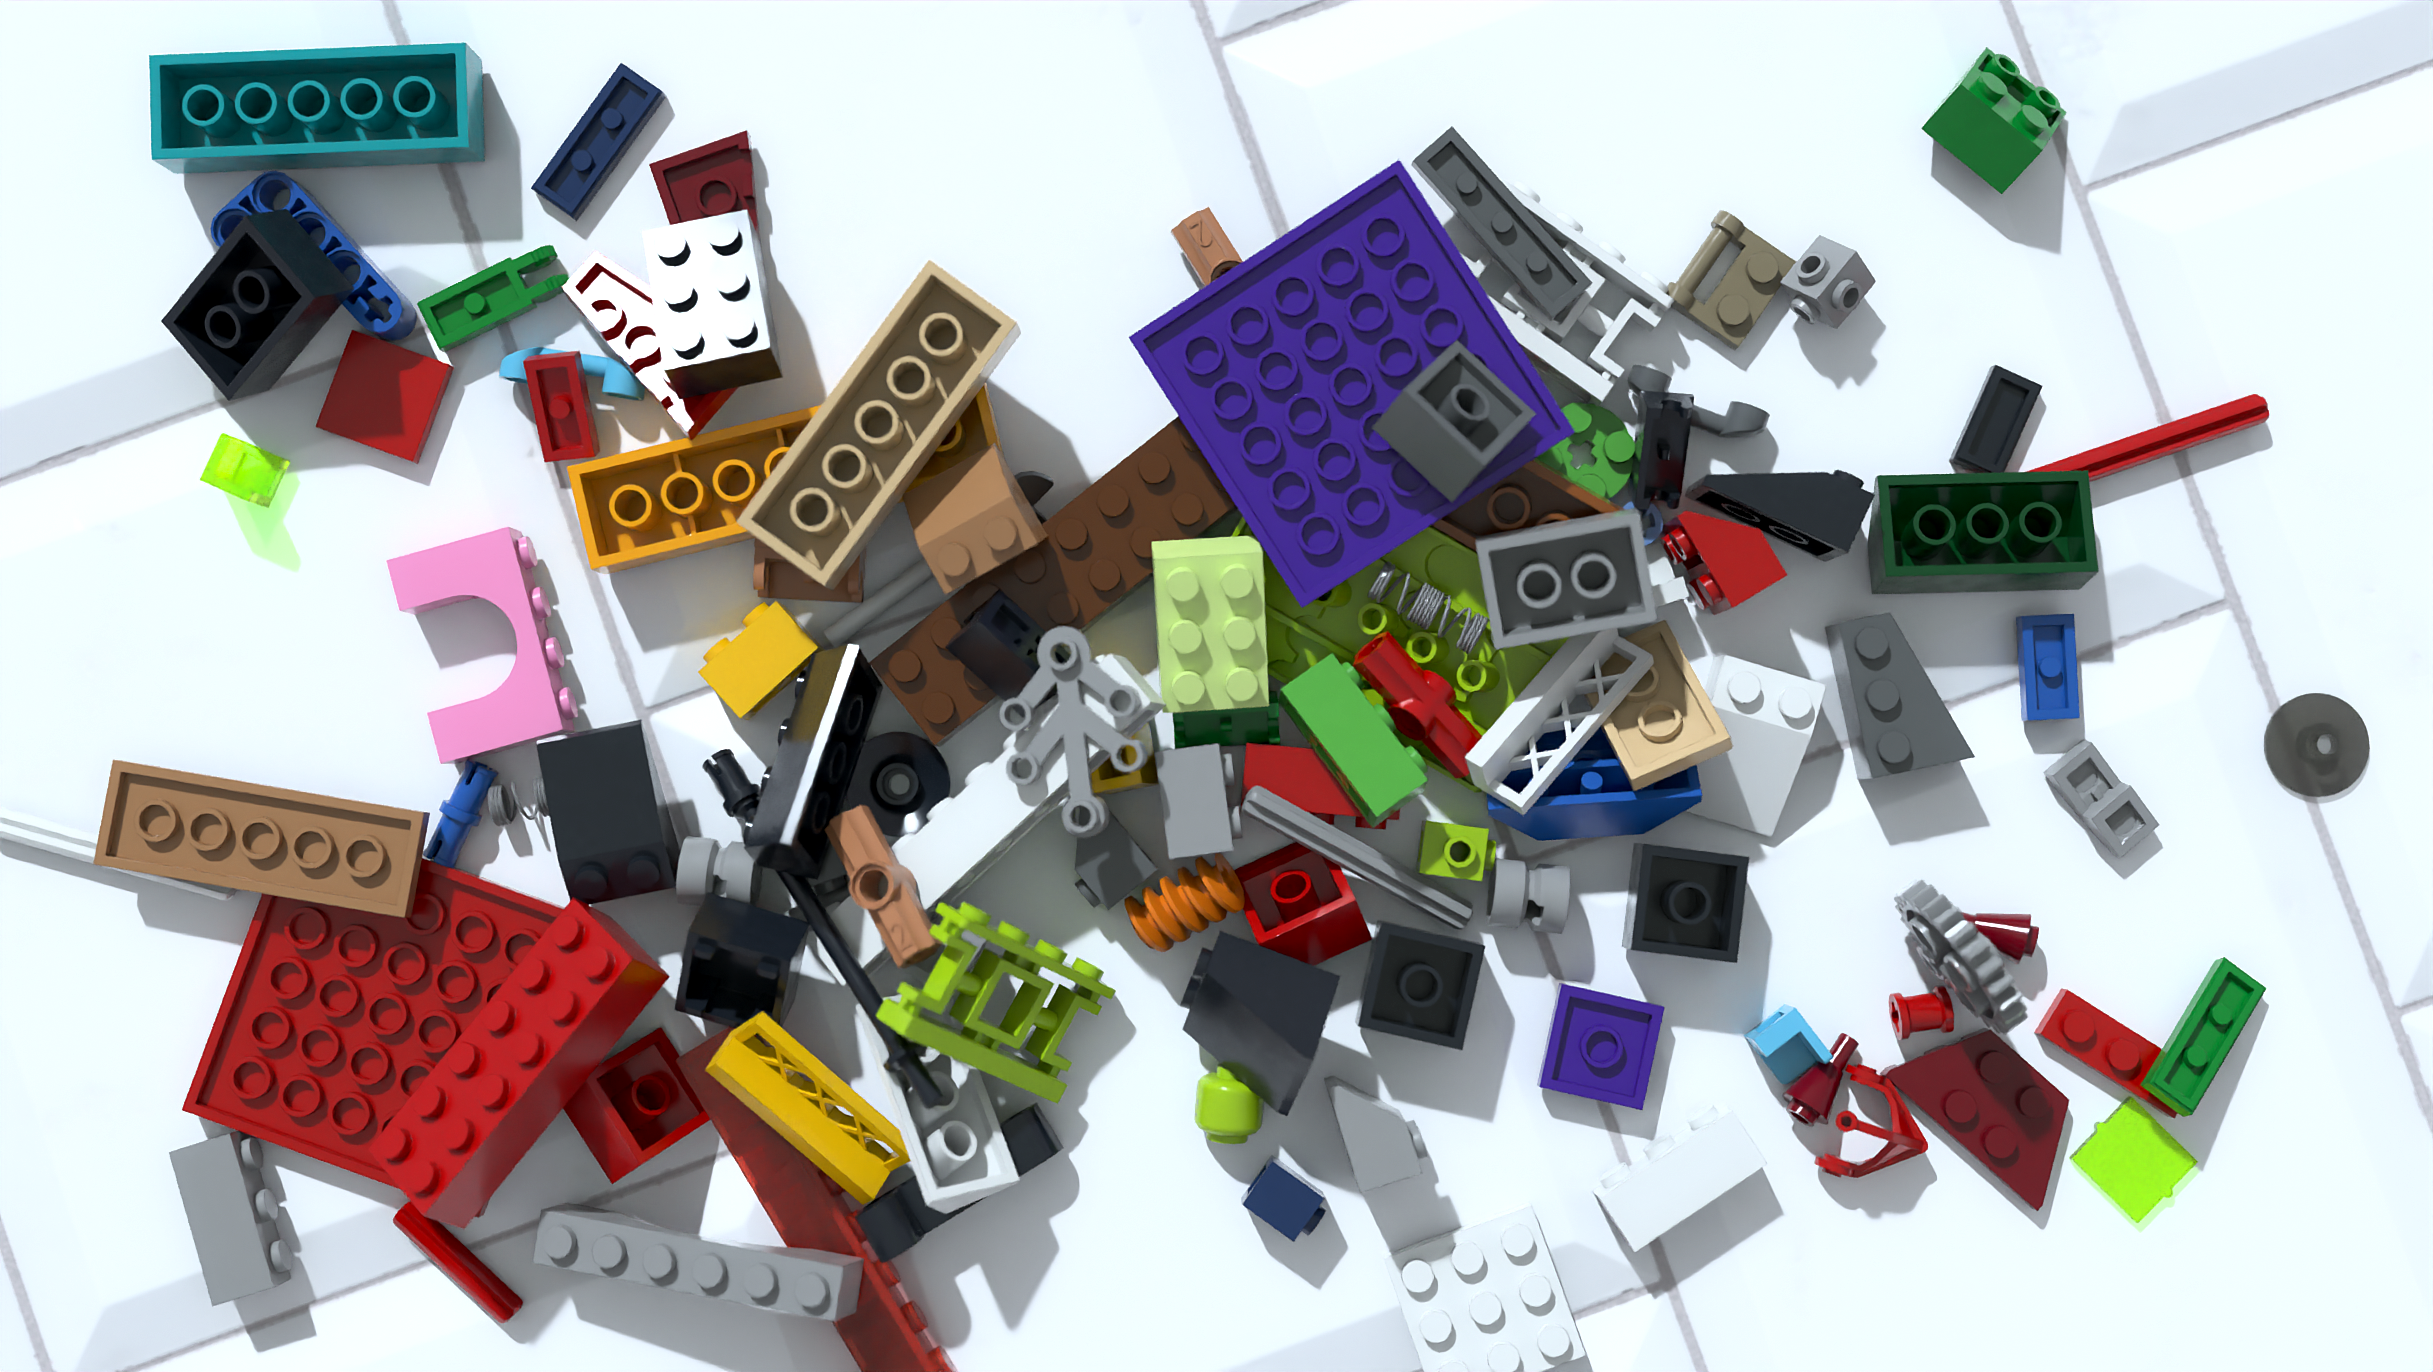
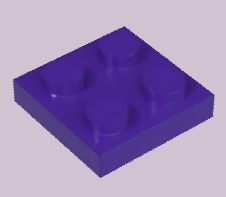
M1559 983L1537 1086L1643 1110L1665 1007Z

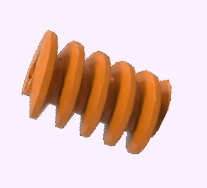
M1220 852L1215 853L1216 865L1213 867L1202 856L1195 859L1197 876H1194L1185 866L1177 869L1181 884L1179 886H1176L1167 876L1161 878L1160 887L1163 893L1161 896L1149 885L1143 888L1142 896L1145 902L1143 906L1131 895L1124 899L1127 914L1136 934L1149 948L1166 952L1173 947L1174 941L1182 943L1191 937L1192 931L1200 933L1207 929L1210 921L1219 923L1224 920L1227 911L1237 913L1244 908L1245 896L1242 885L1232 866Z

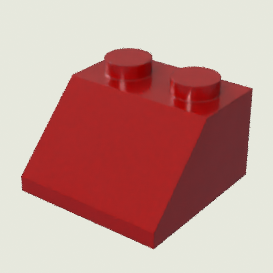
M1295 842L1234 870L1244 890V913L1260 946L1315 966L1372 940L1357 900L1340 866Z
M661 1027L599 1064L563 1108L612 1184L718 1115Z

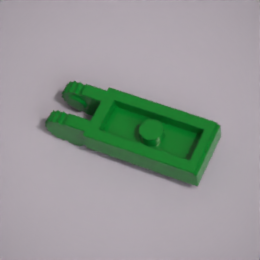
M553 245L539 247L515 259L509 257L419 301L417 305L439 350L445 353L537 308L536 303L548 301L564 292L562 286L569 280L568 275L565 273L551 276L530 288L527 287L522 276L553 263L558 258Z

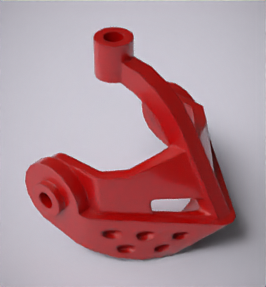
M1847 1064L1845 1072L1851 1073L1850 1080L1860 1085L1872 1087L1885 1096L1890 1105L1892 1131L1858 1120L1852 1111H1842L1836 1117V1125L1839 1130L1851 1132L1855 1129L1887 1140L1888 1143L1873 1158L1864 1161H1849L1824 1153L1823 1158L1815 1157L1814 1164L1823 1167L1822 1171L1837 1177L1845 1175L1859 1178L1925 1153L1928 1149V1142L1893 1083L1888 1078L1876 1074V1069L1858 1064L1857 1067Z

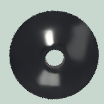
M888 732L873 737L864 743L846 796L851 809L860 805L869 807L883 835L905 836L911 832L918 833L929 822L927 818L929 811L939 802L949 797L951 788L950 773L944 757L928 740L908 732ZM897 774L905 775L910 783L909 789L900 795L896 794L891 788V780Z

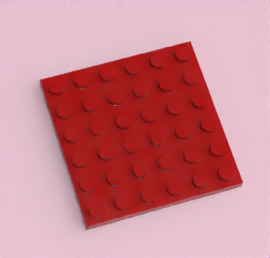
M422 856L412 916L407 918L262 893L182 1111L400 1189L368 1151L369 1147L565 907L461 869L443 866L425 856ZM489 1200L475 1217L479 1218L485 1214Z

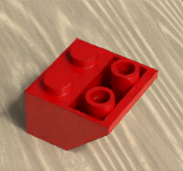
M1687 510L1663 525L1662 531L1665 536L1660 541L1666 554L1675 565L1682 562L1692 581L1687 583L1692 597L1702 610L1709 607L1713 615L1734 608L1787 576L1786 571L1760 529Z

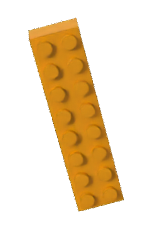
M986 382L905 493L996 443L1004 458ZM821 405L699 434L692 441L687 437L567 466L591 570L606 575L754 539L755 536L736 523V521ZM903 496L900 498L898 503L904 502Z

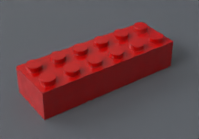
M573 898L373 1142L368 1151L424 1217L465 1229L670 976L611 916Z

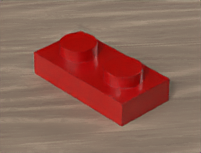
M580 350L528 356L523 363L544 462L595 457L600 452Z

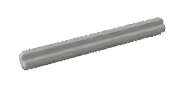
M1253 786L1248 794H1246L1242 803V811L1249 817L1454 929L1461 930L1470 921L1473 914V905L1470 901L1261 786Z

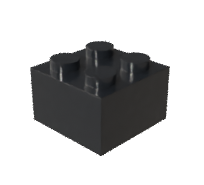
M1634 843L1622 947L1636 951L1737 963L1749 857Z
M1377 920L1356 1013V1025L1366 1029L1463 1050L1485 945L1479 942Z

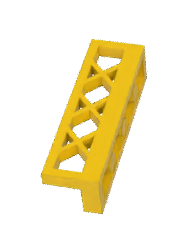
M763 1011L731 1031L705 1069V1071L862 1205L874 1200L891 1171L911 1161L900 1130ZM758 1033L774 1048L765 1046L754 1035ZM796 1071L804 1073L814 1082L806 1081ZM836 1106L845 1108L853 1116L844 1114ZM875 1140L884 1142L893 1152L889 1153Z

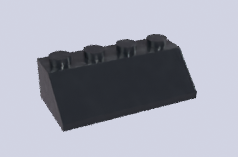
M847 644L812 654L807 671L803 670L797 678L795 685L796 702L790 718H785L780 726L778 733L779 750L775 762L763 774L761 781L762 798L757 813L749 817L744 828V849L758 866L818 880L831 842L824 829L828 827L830 820L841 813L883 690V685L859 646Z

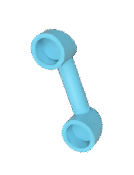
M533 347L514 352L501 360L499 378L528 384L523 363L528 356L569 351ZM580 353L584 374L604 378L602 394L621 399L644 400L645 387L628 367L610 357Z

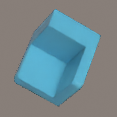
M1786 1004L1744 1035L1777 1080L1784 1085L1789 1084L1817 1061L1827 1064L1834 1058L1795 1007Z

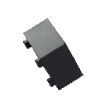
M708 892L687 931L674 1010L732 1028L739 1027L763 1011L782 1028L795 1001L809 923Z

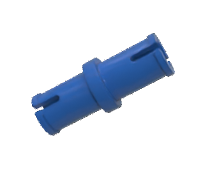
M472 759L466 760L465 767L450 799L443 800L439 811L443 814L427 848L423 851V856L428 859L435 857L434 862L450 868L455 867L456 860L472 826H479L482 819L479 811L489 788L499 774L497 770L493 768L487 769L488 765Z

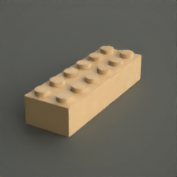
M929 259L736 523L820 584L833 591L1021 335L1018 323Z

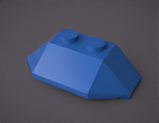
M1601 727L1597 729L1525 815L1520 814L1485 792L1489 816L1538 841L1645 834L1702 801L1697 764L1634 791ZM1565 729L1544 733L1536 742L1537 753L1559 749L1567 740ZM1532 768L1511 771L1501 783L1520 794L1534 778Z

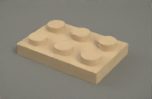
M1666 620L1624 637L1625 640L1652 654L1654 664L1600 727L1633 790L1641 789L1733 749L1728 731ZM1614 652L1601 667L1602 677L1622 674L1633 662ZM1598 692L1584 694L1591 710L1599 703Z

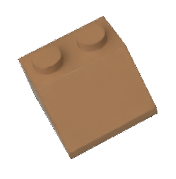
M996 443L903 494V500L918 548L945 595L1038 544L1048 536Z

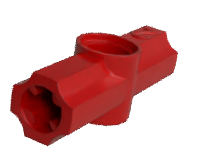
M1388 631L1378 634L1355 655L1353 666L1390 706L1388 714L1391 716L1399 732L1410 739L1422 741L1456 779L1466 777L1470 771L1465 757L1483 736L1454 705L1457 698L1455 690L1440 675L1429 670H1422Z

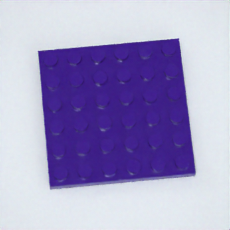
M1400 159L1128 337L1302 608L1575 433L1570 422ZM1458 340L1531 408L1536 415L1479 476L1451 502L1372 427L1400 393Z

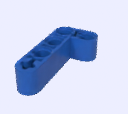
M268 171L259 175L213 218L210 228L211 236L215 244L221 247L245 216L275 211L273 202L276 195L284 189H290V200L282 209H287L308 235L314 229L324 226L326 234L324 241L319 247L342 274L352 265L359 264L361 273L359 279L352 285L355 289L342 303L349 313L364 328L390 341L402 340L410 335L415 328L417 317L412 303L308 189L285 173ZM375 297L388 305V311L392 315L390 320L384 322V315L369 300Z

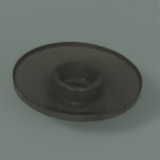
M2309 693L2286 701L2274 712L2264 734V754L2271 772L2286 788L2304 796L2324 797L2347 789L2362 774L2369 757V735L2363 719L2350 704L2330 694ZM2322 735H2326L2331 742V748L2326 754L2321 753L2317 747V741Z

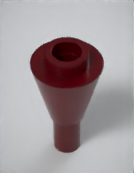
M1961 912L1968 923H1973L1977 932L1984 935L2001 956L2017 965L2020 963L2022 955L2032 957L2038 939L2039 927L2031 925V914L1976 913L1972 915Z
M1840 1033L1830 1049V1053L1834 1058L1827 1064L1817 1062L1782 1094V1097L1788 1103L1785 1110L1789 1115L1809 1127H1813L1816 1122L1828 1124L1843 1077L1842 1070L1859 1045L1855 1039Z

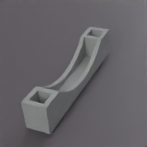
M565 1203L541 1209L533 1263L835 1322L856 1312L864 1258L817 1249L759 1245L699 1236L648 1224L615 1211Z

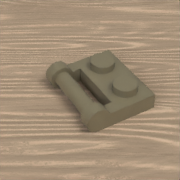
M1719 210L1710 223L1713 228L1676 283L1669 282L1667 285L1669 290L1666 294L1674 299L1671 305L1672 308L1736 350L1779 290L1781 280L1796 261L1749 230L1731 213ZM1730 241L1739 247L1741 252L1705 304L1695 299L1693 293Z

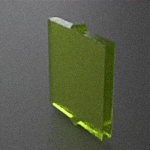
M2128 1096L2104 1122H2095V1131L2069 1157L2136 1223H2139L2163 1197H2172V1188L2198 1162L2131 1096Z

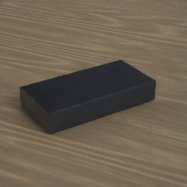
M1996 364L1990 367L1949 461L1975 473L2005 472L2043 386Z

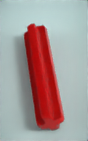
M411 1201L402 1206L395 1214L393 1224L499 1323L504 1324L508 1322L521 1309L523 1305L522 1299L439 1221L424 1217Z

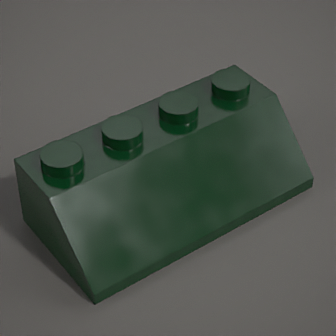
M2088 471L1877 475L1875 478L1873 492L1875 496L1872 501L1867 544L1872 594L2080 590L2099 572Z

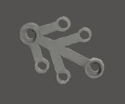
M1057 627L1047 632L1039 643L1037 656L1041 667L1017 698L1009 699L1003 703L1000 708L999 717L1001 723L1009 730L1020 731L1028 729L1035 721L1036 707L1056 683L1059 706L1025 751L1015 753L1008 759L1006 773L1008 778L1015 784L1025 785L1034 783L1042 773V764L1063 738L1070 800L1066 802L1063 808L1062 820L1065 828L1072 835L1086 838L1101 833L1109 822V809L1106 802L1101 797L1093 794L1086 735L1109 752L1113 765L1123 772H1133L1142 768L1147 760V751L1140 741L1127 739L1082 702L1080 681L1104 697L1105 708L1114 717L1123 718L1134 715L1140 707L1141 700L1135 688L1129 685H1121L1091 661L1092 648L1089 640L1081 631L1072 627ZM1063 643L1070 647L1072 653L1070 660L1065 664L1059 663L1055 656L1057 647ZM1120 691L1127 692L1131 698L1130 707L1124 712L1118 710L1114 704V698ZM1016 704L1021 705L1026 713L1024 721L1019 725L1015 724L1010 718V710ZM1126 745L1133 746L1137 751V760L1132 766L1124 764L1121 759V751ZM1021 758H1026L1032 765V772L1028 778H1022L1017 773L1016 765ZM1079 806L1087 807L1091 813V820L1087 826H1081L1075 820V811Z

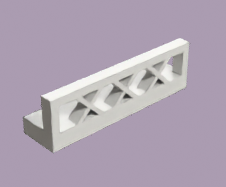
M1617 628L1570 636L1466 755L1465 760L1474 785L1520 814L1525 815L1654 664L1652 654L1620 637ZM1614 652L1633 662L1622 674L1602 677L1601 667ZM1598 692L1599 703L1592 711L1570 715L1569 704L1577 695ZM1565 729L1567 740L1559 749L1537 753L1536 742L1544 733ZM1532 768L1534 778L1520 794L1501 783L1511 771Z

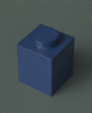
M1273 1155L1269 1157L1241 1197L1244 1207L1293 1242L1301 1231L1309 1236L1326 1212V1209L1320 1206L1325 1199L1323 1191Z

